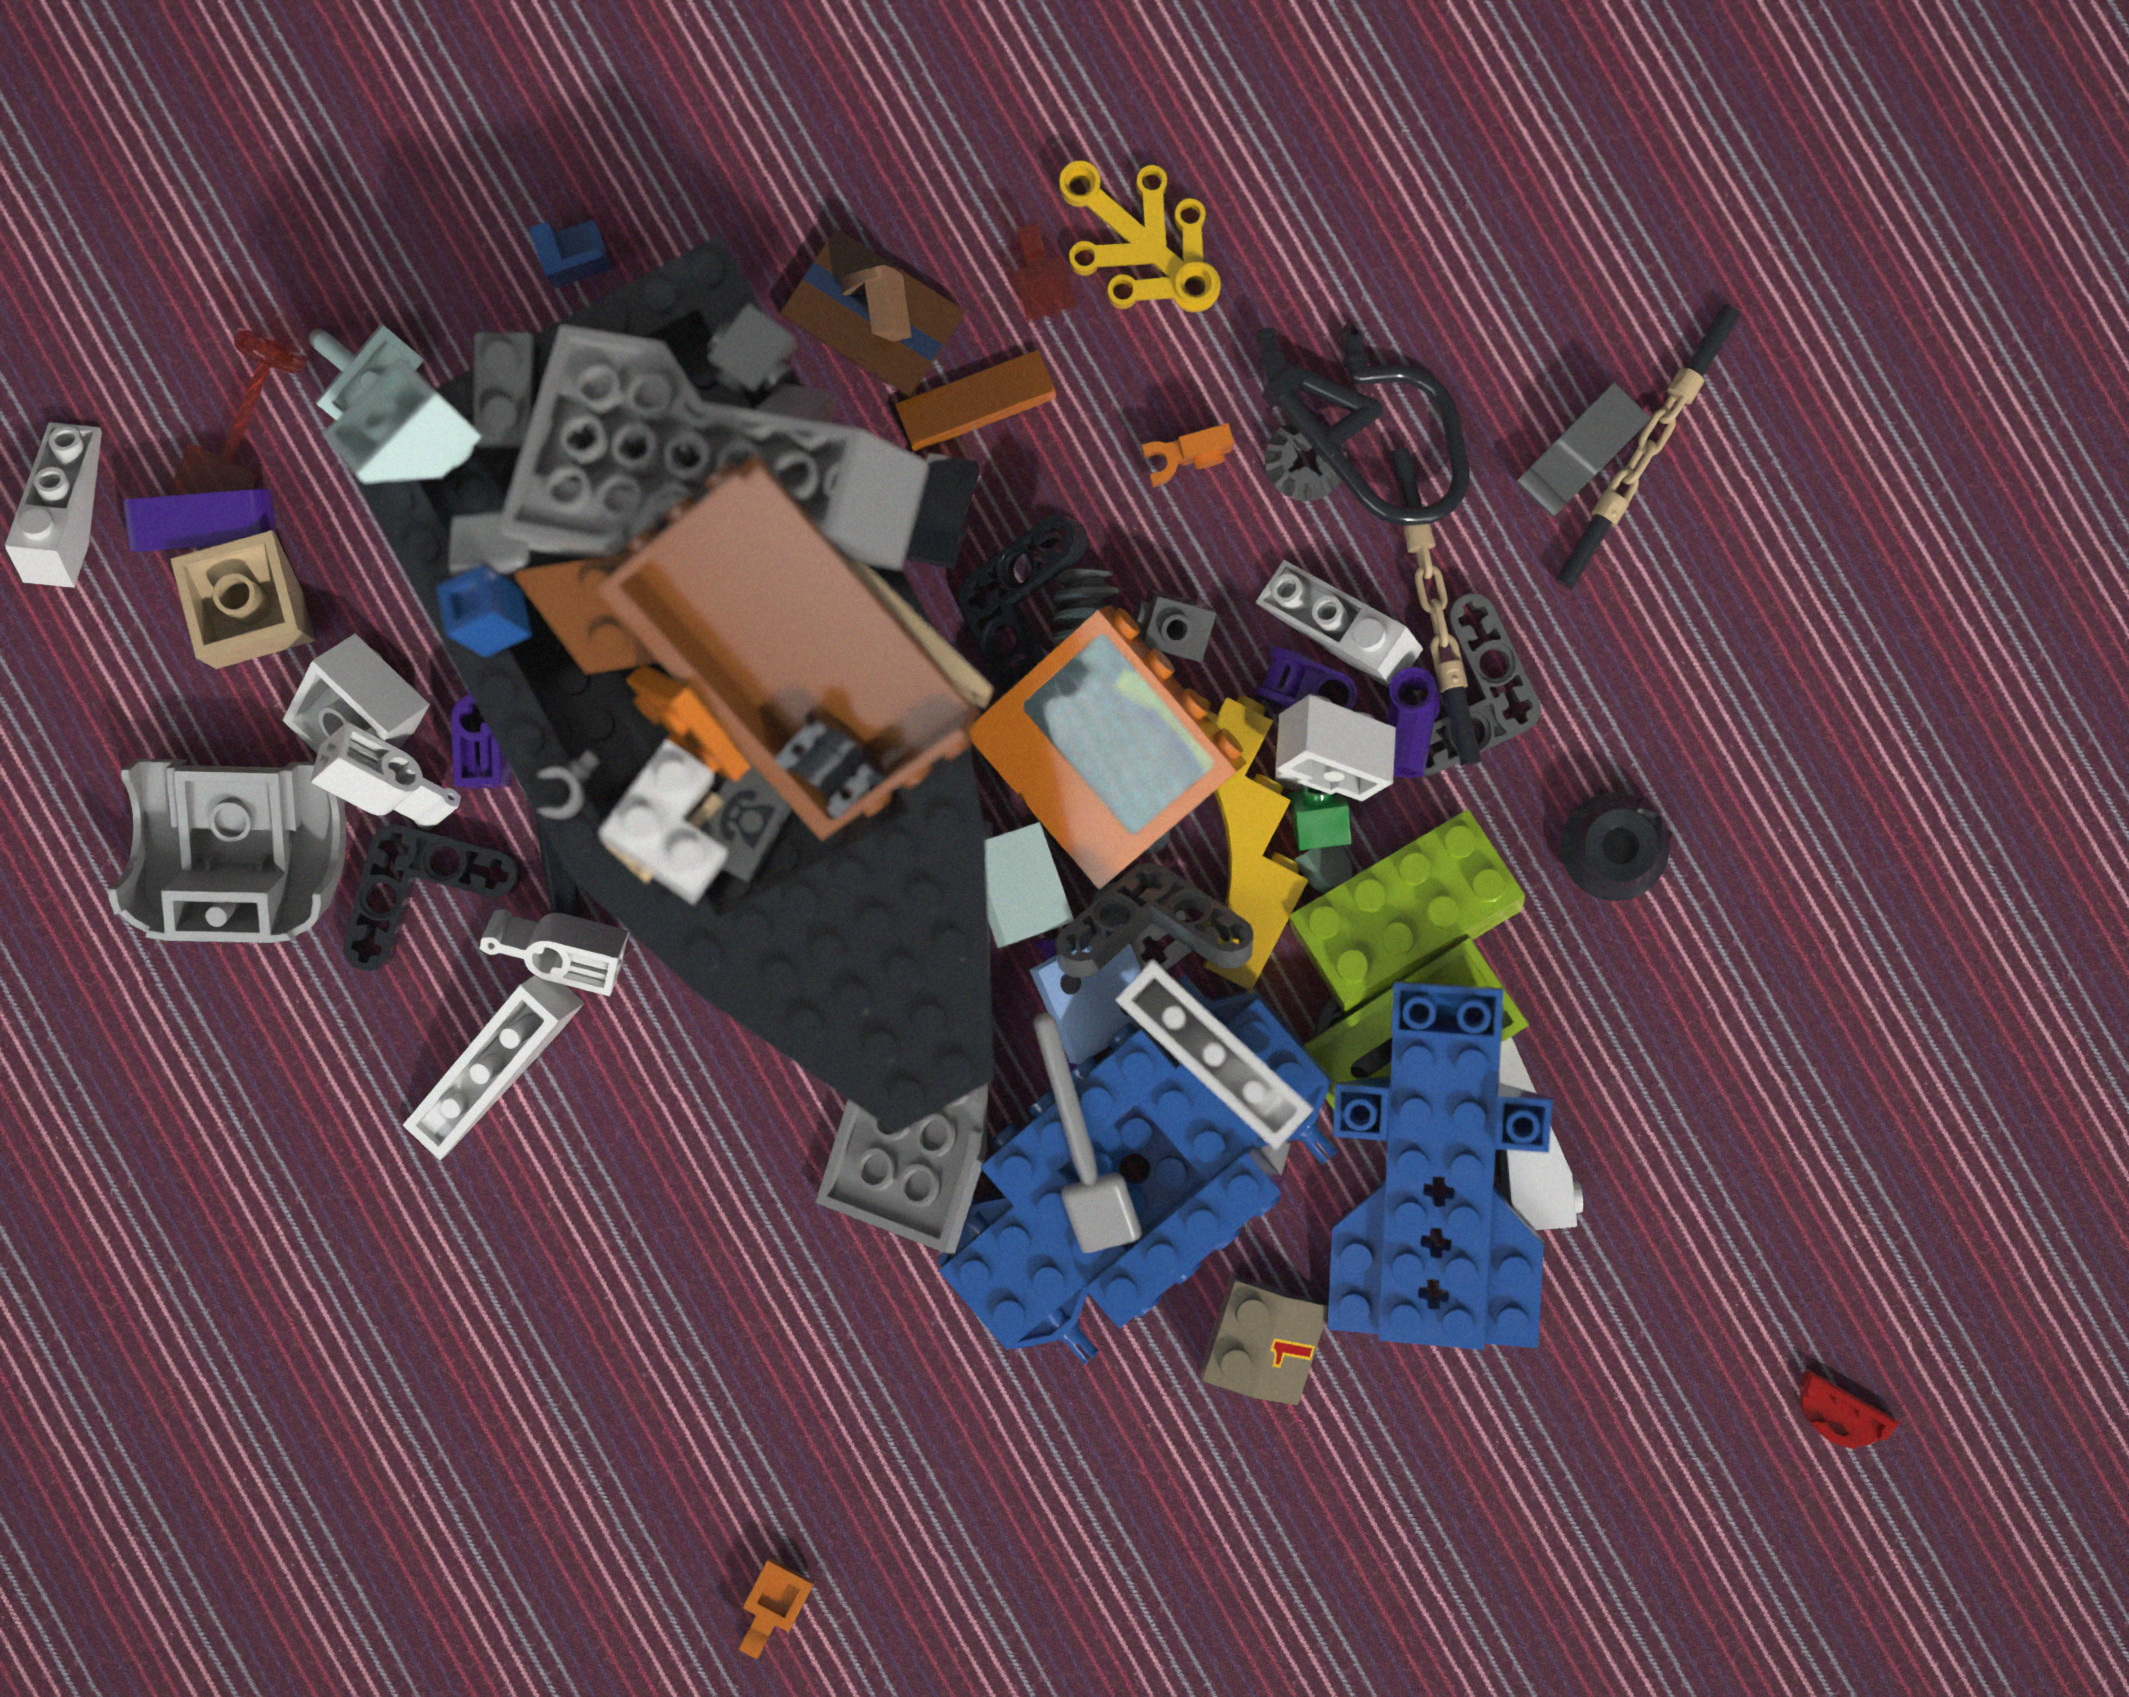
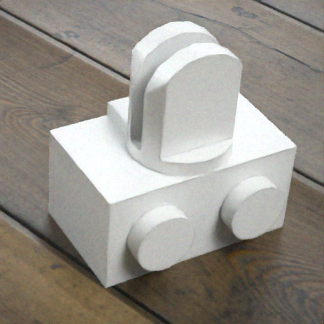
M1309 694L1279 714L1275 781L1283 787L1295 791H1302L1303 788L1309 786L1331 795L1337 792L1356 800L1364 801L1393 783L1396 727L1377 721L1370 714L1354 712L1333 704L1326 697Z

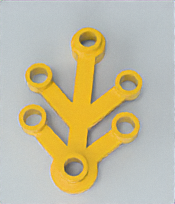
M1074 161L1069 163L1060 175V193L1063 199L1072 206H1087L1128 243L1094 245L1089 241H1080L1071 248L1069 253L1071 269L1078 275L1087 276L1094 273L1098 267L1153 264L1167 277L1134 280L1129 275H1117L1108 284L1107 297L1109 302L1118 309H1127L1140 300L1173 299L1177 306L1188 312H1201L1210 308L1219 296L1221 283L1217 271L1211 265L1204 262L1202 226L1206 216L1203 204L1196 199L1189 198L1181 201L1176 207L1174 221L1177 228L1183 233L1182 261L1166 247L1163 194L1167 187V175L1161 167L1148 165L1143 167L1137 175L1136 188L1140 196L1143 197L1145 226L1143 227L1100 189L1099 172L1091 163ZM1154 175L1160 179L1161 185L1156 190H1148L1144 187L1142 180L1146 176ZM1076 180H1084L1089 184L1090 188L1085 194L1078 195L1071 190V184ZM1191 208L1198 212L1200 218L1197 222L1188 224L1182 220L1181 212ZM1080 251H1089L1094 256V261L1088 266H1081L1075 261V256ZM1193 279L1199 280L1204 286V291L1199 295H1191L1186 291L1185 284ZM1119 284H1126L1132 289L1133 293L1128 299L1122 300L1114 295L1113 289Z

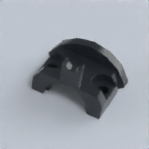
M812 709L805 717L808 724L804 726L774 762L784 771L798 773L811 782L825 798L827 803L826 810L838 820L872 783L879 786L886 776L880 762L858 736L829 715ZM797 743L804 746L805 753H801L797 749ZM844 788H849L853 793V797L847 796Z

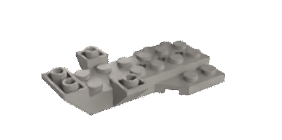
M560 325L498 529L507 538L610 557L628 546L649 526L653 525L657 528L669 519L665 516L666 513L689 493H692L697 500L708 493L710 489L704 482L729 460L738 468L755 454L837 550L845 554L848 560L901 569L929 466L926 461L863 430L830 425L837 400L834 392L782 384L755 411L703 403L664 342ZM592 438H597L593 446L581 451L583 444L591 445ZM644 447L649 448L648 452L642 458L637 460L632 459L635 453L643 454ZM701 456L702 459L698 465L685 470L684 466L687 462L694 464L695 457Z

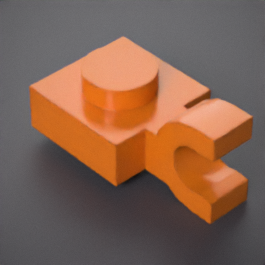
M1229 423L1180 436L1178 440L1169 443L1157 441L1142 444L1141 450L1144 458L1155 455L1162 456L1167 464L1164 470L1150 474L1152 488L1169 482L1175 475L1178 464L1184 466L1194 463L1196 469H1204L1224 462V454L1231 452L1234 441Z
M769 1557L743 1606L745 1610L756 1616L739 1650L758 1659L775 1625L789 1632L815 1581Z

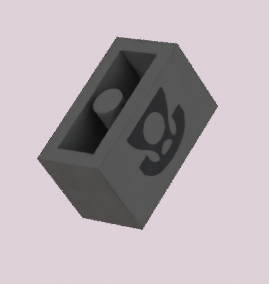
M742 755L751 768L736 782L719 773L713 789L720 792L718 797L722 800L723 804L698 831L727 850V858L721 868L746 881L754 882L793 808L750 760Z

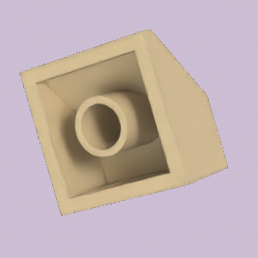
M272 530L170 559L195 657L200 661L218 669L316 641L302 589L275 532Z

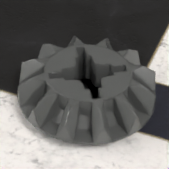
M1322 420L1318 421L1325 430L1329 428ZM1292 422L1281 426L1272 436L1265 452V469L1270 482L1280 493L1298 501H1313L1327 496L1339 485L1341 479L1319 455L1314 462L1318 468L1317 472L1321 475L1320 477L1308 467H1303L1300 470L1296 469L1290 473L1289 470L1293 467L1298 457L1293 442L1297 447L1301 446L1306 452L1313 449V447ZM1343 444L1339 446L1341 452L1347 458V451L1344 449Z

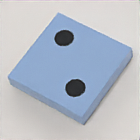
M1112 923L1108 926L1118 927L1122 926V923ZM1130 943L1098 972L1088 977L1079 978L1065 974L1058 966L1057 955L1030 970L1048 1013L1055 1019L1061 1043L1070 1063L1080 1064L1090 1055L1094 1056L1109 1047L1106 1041L1129 1021L1135 1028L1141 1025L1116 1001L1122 992L1142 972ZM1088 946L1086 949H1084L1083 951H1085L1086 953H1089V952H1090L1089 946ZM1071 949L1072 954L1077 952L1075 949Z

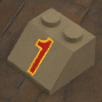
M1231 1273L1199 1370L1202 1381L1251 1398L1298 1405L1328 1315L1329 1305Z

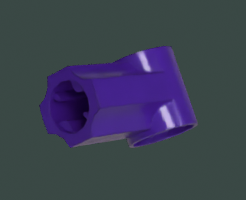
M1407 667L1399 671L1392 678L1389 685L1391 702L1386 724L1396 727L1393 775L1413 779L1414 777H1424L1434 721L1441 709V699L1436 683L1430 673L1422 668ZM1423 690L1428 693L1426 699L1420 704L1407 705L1402 702L1410 691Z

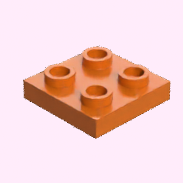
M641 665L626 679L639 694L634 699L638 709L654 724H658L661 721L670 732V735L665 739L666 741L672 743L713 773L718 772L735 782L751 768L750 764L690 689L680 684L675 677L668 678Z

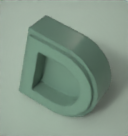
M1341 845L1307 849L1294 859L1310 885L1324 894L1352 878L1351 861Z

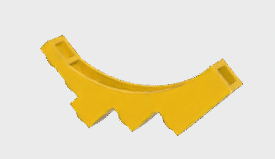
M1124 668L1114 691L1160 714L1179 733L1196 756L1205 774L1211 770L1214 765L1211 756L1137 670L1133 672ZM1239 695L1236 701L1227 697L1217 715L1210 711L1206 715L1219 731L1225 728L1236 737L1243 748L1241 756L1247 762L1240 770L1214 791L1223 819L1228 849V886L1225 907L1244 918L1251 925L1254 932L1253 953L1250 960L1241 967L1232 969L1222 968L1207 959L1202 967L1249 990L1253 989L1308 879L1298 875L1300 868L1298 863L1276 852H1274L1271 859L1262 856L1291 800L1281 795L1284 787L1270 778L1258 773L1254 780L1245 777L1273 720L1263 716L1267 710L1266 707L1248 697ZM1201 697L1209 709L1211 706V702ZM1220 939L1221 944L1225 945L1227 943ZM1233 940V942L1239 944V940Z

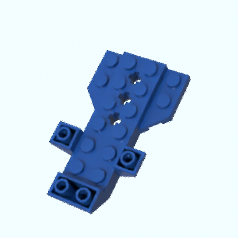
M1395 981L1391 1035L1393 1036L1391 1075L1336 1082L1333 1137L1386 1141L1388 1137L1386 1179L1353 1210H1349L1338 1219L1332 1228L1328 1330L1378 1334V1341L1484 1350L1485 1344L1538 1348L1544 1240L1531 1225H1527L1510 1207L1508 1200L1494 1186L1496 1149L1549 1153L1552 1098L1499 1083L1503 988ZM1441 1176L1445 1177V1185L1453 1187L1454 1191H1446V1196H1436L1434 1190L1427 1188L1426 1184H1433L1434 1177ZM1431 1228L1442 1229L1443 1237L1452 1241L1444 1242L1443 1247L1432 1246L1431 1240L1424 1239L1423 1235L1430 1236ZM1429 1279L1440 1280V1289L1449 1290V1292H1441V1297H1431L1429 1292L1422 1289L1421 1286L1427 1287Z

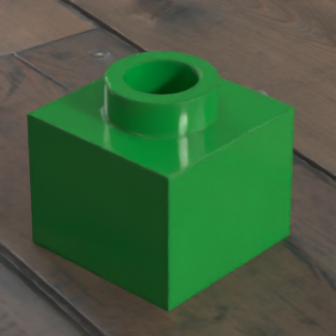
M1309 786L1303 788L1302 791L1290 792L1292 827L1299 850L1351 844L1349 806L1343 794L1335 792L1331 795Z

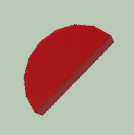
M1805 1368L1799 1386L1801 1409L1809 1425L1829 1442L1849 1449L1857 1448L1856 1446H1868L1878 1440L1883 1441L1887 1439L1901 1423Z

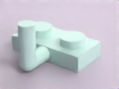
M382 324L355 355L323 329H315L309 335L311 346L341 370L315 401L319 407L335 420L399 357L414 370L424 361L421 356Z

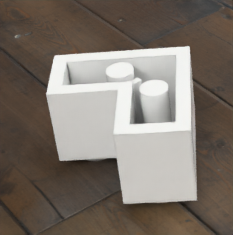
M666 741L602 828L600 835L602 842L694 905L727 858V850L685 822L712 785L714 773L672 743Z

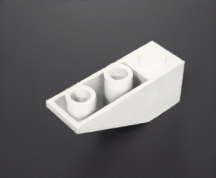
M49 422L5 543V548L24 583L75 587L89 545L102 435L100 427Z
M1283 560L1256 601L1259 606L1355 670L1388 688L1392 678L1399 671L1412 667L1423 650L1405 625Z

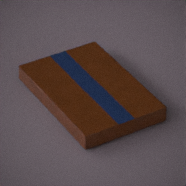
M835 228L780 314L785 320L910 399L964 318L965 310ZM881 265L892 267L900 272L904 278L912 337L892 342L872 334L867 295H842L840 279L850 273Z

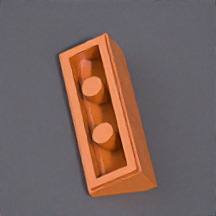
M1036 350L895 404L913 453L1054 400L1056 399V390L1041 355Z

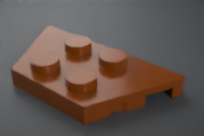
M632 553L515 572L519 584L587 674L660 662L595 590Z

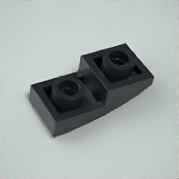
M928 453L926 462L929 467L905 553V560L955 569L968 529L966 515L980 474L978 461Z

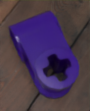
M1277 646L1271 647L1269 652L1272 657L1271 664L1262 686L1255 688L1254 696L1275 706L1288 709L1309 694L1318 696L1320 688L1333 684L1339 686L1345 692L1346 704L1343 707L1349 710L1353 708L1356 703L1357 691L1350 677L1342 672L1315 663L1311 659L1291 650ZM1285 669H1289L1284 687L1280 689L1278 686Z

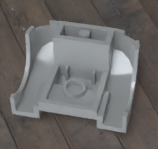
M134 759L121 769L122 781L127 788L131 800L133 839L127 867L119 880L108 889L109 901L114 915L120 913L131 925L146 932L145 937L165 941L274 943L291 940L294 936L310 929L329 907L334 897L345 859L346 818L344 799L310 782L315 762H290L284 768L189 766L187 765V760Z

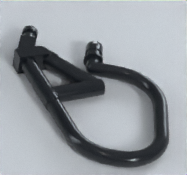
M1353 323L1350 326V331L1348 324L1343 326L1339 338L1345 357L1343 359V366L1348 368L1351 382L1356 385L1405 383L1415 386L1433 400L1442 419L1452 471L1451 483L1447 492L1437 502L1428 506L1413 508L1396 506L1383 500L1372 490L1339 447L1384 414L1380 402L1375 398L1363 395L1298 364L1286 370L1283 350L1279 351L1276 342V329L1264 328L1256 332L1257 342L1260 343L1258 363L1263 385L1262 398L1271 409L1277 405L1281 408L1317 454L1331 467L1366 510L1383 521L1392 524L1417 526L1437 522L1450 515L1460 505L1469 485V461L1457 406L1449 391L1440 381L1429 373L1408 365L1366 366L1369 359L1368 355L1364 352L1365 345L1362 332ZM1301 389L1351 413L1325 430L1295 393Z

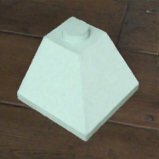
M401 357L322 434L355 474L364 482L442 477L451 467L461 464L471 453L473 445L481 438L471 425Z

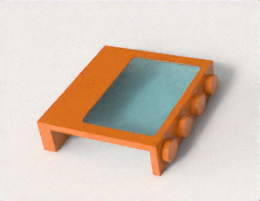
M1112 605L1097 610L979 717L969 731V734L973 737L971 740L973 744L1099 890L1247 763L1241 756L1243 748L1236 737L1225 728L1219 731L1206 715L1209 709L1204 700L1194 690L1190 688L1184 690L1171 675L1175 670L1167 657L1156 648L1150 650L1137 635L1140 632V628L1135 620L1125 610L1121 608L1115 610Z

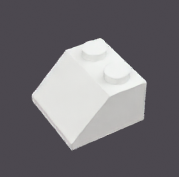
M353 634L312 660L283 721L317 754L319 746L346 722L399 749L414 734L430 704L412 685L408 684L382 659L378 652L371 649L357 634Z

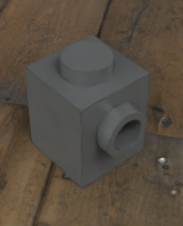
M748 303L734 323L728 320L717 330L709 345L713 350L709 355V359L715 369L719 371L714 377L719 384L739 398H742L748 392L760 401L767 391L773 394L784 384L792 370V366L788 362L799 348L793 335Z
M1149 589L1146 600H1139L1137 602L1132 618L1140 628V632L1137 635L1148 648H1156L1165 653L1202 662L1217 612L1207 604Z

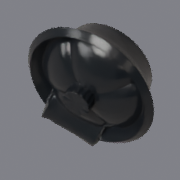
M1603 793L1584 801L1570 815L1562 833L1561 855L1569 876L1583 891L1603 900H1628L1645 893L1659 880L1667 865L1669 840L1673 833L1668 830L1662 816L1648 796L1640 799L1627 793Z

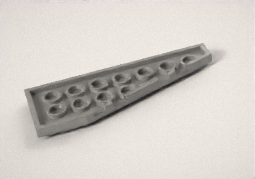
M983 820L987 840L992 838L993 824ZM989 924V946H990L991 926H990V924ZM988 1084L899 1133H895L848 1100L815 1203L944 1253H955L981 1172L980 1166L983 1164L987 1152Z

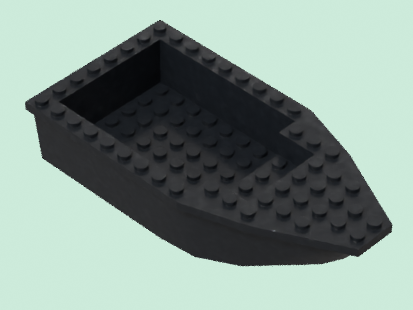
M721 236L714 237L533 335L535 338L534 410L560 325L664 342L703 403L755 411L772 395L770 391H767L760 401L748 392L742 398H739L714 379L719 371L715 369L709 359V355L713 351L709 345L717 330L728 320L734 323L748 303L762 313ZM475 367L434 389L473 429ZM792 368L784 384L803 387ZM592 438L591 445L583 444L581 451L593 446L597 438ZM474 444L469 456L461 464L451 467L442 477L364 482L347 464L569 876L697 995L895 1133L903 1131L994 1081L986 835L969 744L951 759L947 760L943 754L930 763L932 766L931 770L915 785L906 788L901 783L890 791L892 797L871 816H866L862 811L823 840L792 809L754 882L746 881L720 868L694 905L654 877L646 884L605 847V843L602 842L600 835L602 828L664 745L665 739L670 735V732L661 721L658 724H654L634 703V699L639 694L626 679L641 665L587 674L519 584L515 572L498 574L521 589L531 636L489 656H482L446 635L437 587L458 577H453L449 567L454 515L504 511L523 447H479ZM644 447L643 454L635 453L632 459L637 460L642 458L648 452L649 448ZM701 456L695 457L694 464L687 462L684 466L685 470L698 465L702 459ZM670 520L658 526L656 529L660 532L671 523ZM530 550L528 565L523 570L591 559L552 555ZM863 563L938 635L902 568L895 569ZM661 662L644 664V666L668 678L674 677ZM734 744V746L738 749V751H739L742 755H744V754L740 751V749ZM586 750H590L598 757L600 763L589 772L591 775L583 782L585 799L578 812L568 818L557 819L545 816L537 811L538 809L562 808L570 801L572 794L571 786L566 779L562 777L551 779L537 776L541 771L553 767L566 769L574 760L577 761ZM715 772L713 774V783L708 790L718 796L720 792L713 789L719 775L718 772ZM702 800L699 801L686 819V823L704 805Z

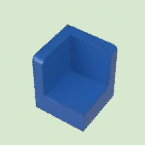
M594 220L558 232L555 231L549 221L529 227L544 274L555 289L613 269L599 226Z
M484 564L437 587L446 635L482 656H489L531 636L521 589Z

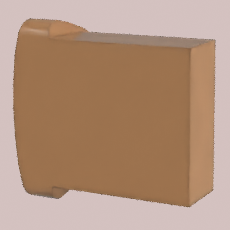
M881 265L850 273L840 279L842 295H867L872 334L892 342L912 337L904 278L900 272L892 267Z

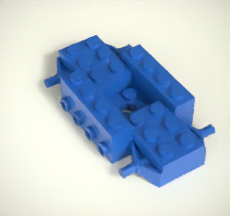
M1184 974L1178 982L1191 997L1313 1109L1284 1142L1295 1139L1299 1142L1302 1141L1321 1165L1328 1161V1156L1318 1144L1330 1158L1336 1154L1338 1149L1319 1130V1122L1316 1119L1331 1084V1074L1256 988L1211 999L1209 995L1205 998L1187 977L1188 975ZM1129 1021L1106 1041L1112 1048L1097 1062L1090 1055L1070 1072L1093 1149L1097 1176L1117 1173L1124 1178L1142 1230L1141 1237L1132 1242L1091 1253L1081 1251L1062 1199V1190L1065 1186L1081 1182L1082 1180L1072 1158L1053 1090L1050 1089L1027 1109L1033 1117L1023 1126L1017 1129L1011 1122L988 1142L994 1150L980 1167L1002 1193L978 1200L972 1197L955 1253H941L938 1261L941 1267L938 1271L1007 1351L1010 1348L1015 1350L1059 1340L1060 1342L1064 1341L1081 1361L1082 1365L1086 1364L1090 1358L1092 1359L1099 1352V1349L1093 1345L1079 1328L1081 1321L1078 1317L1088 1293L1120 1329L1134 1316L1137 1315L1140 1318L1150 1311L1161 1300V1294L1175 1282L1179 1285L1188 1279L1201 1266L1200 1261L1214 1249L1220 1251L1240 1234V1227L1256 1215L1259 1218L1281 1199L1283 1178L1257 1149L1258 1147L1270 1144L1142 1025L1135 1028ZM1129 1154H1140L1147 1159L1150 1172L1146 1178L1133 1181L1124 1176L1120 1163Z

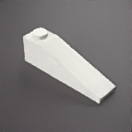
M1153 960L1116 999L1117 1003L1275 1150L1313 1111L1304 1100Z
M533 976L519 985L403 1126L439 1160L443 1159L553 1041L582 1007L584 1002L566 985L544 980L537 976Z
M1510 1037L1501 1043L1499 1083L1536 1093L1514 1041ZM1552 1127L1550 1129L1549 1153L1498 1149L1502 1195L1508 1200L1510 1207L1527 1225H1531L1534 1230L1577 1227L1576 1213L1583 1211L1582 1189L1578 1181L1573 1182L1571 1170Z

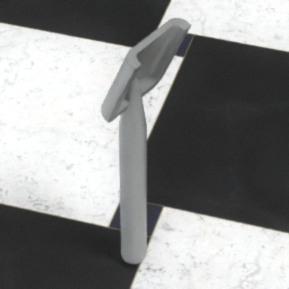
M504 511L454 515L449 557V567L453 577L460 576L482 564L496 573L522 571L528 565L530 550L552 555L590 559L609 557L507 538L498 529ZM626 546L625 548L618 551L612 556L628 554L631 552Z
M1041 1013L1035 1018L1034 1027L1072 1158L1082 1180L1081 1182L1069 1184L1062 1190V1199L1080 1249L1084 1253H1091L1135 1241L1141 1237L1142 1230L1124 1178L1117 1173L1097 1176L1093 1149L1055 1019L1051 1014Z

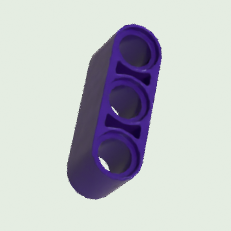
M272 489L238 490L123 500L129 552L211 547L271 530L276 534Z

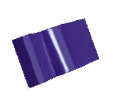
M468 690L469 696L463 697L456 703L451 717L454 786L463 789L512 787L511 768L487 723L481 724L480 732L475 733L472 729L471 718L478 717L480 710Z

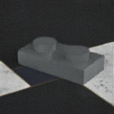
M475 333L474 430L481 436L475 443L479 447L524 446L534 414L535 338L531 333Z

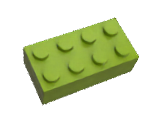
M1469 809L1293 912L1289 915L1291 931L1346 1016L1393 986L1395 981L1402 980L1467 936H1470L1473 940L1522 911L1525 894Z

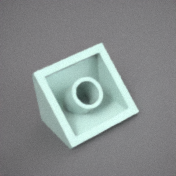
M1040 822L986 840L988 918L998 948L1066 925L1074 920Z

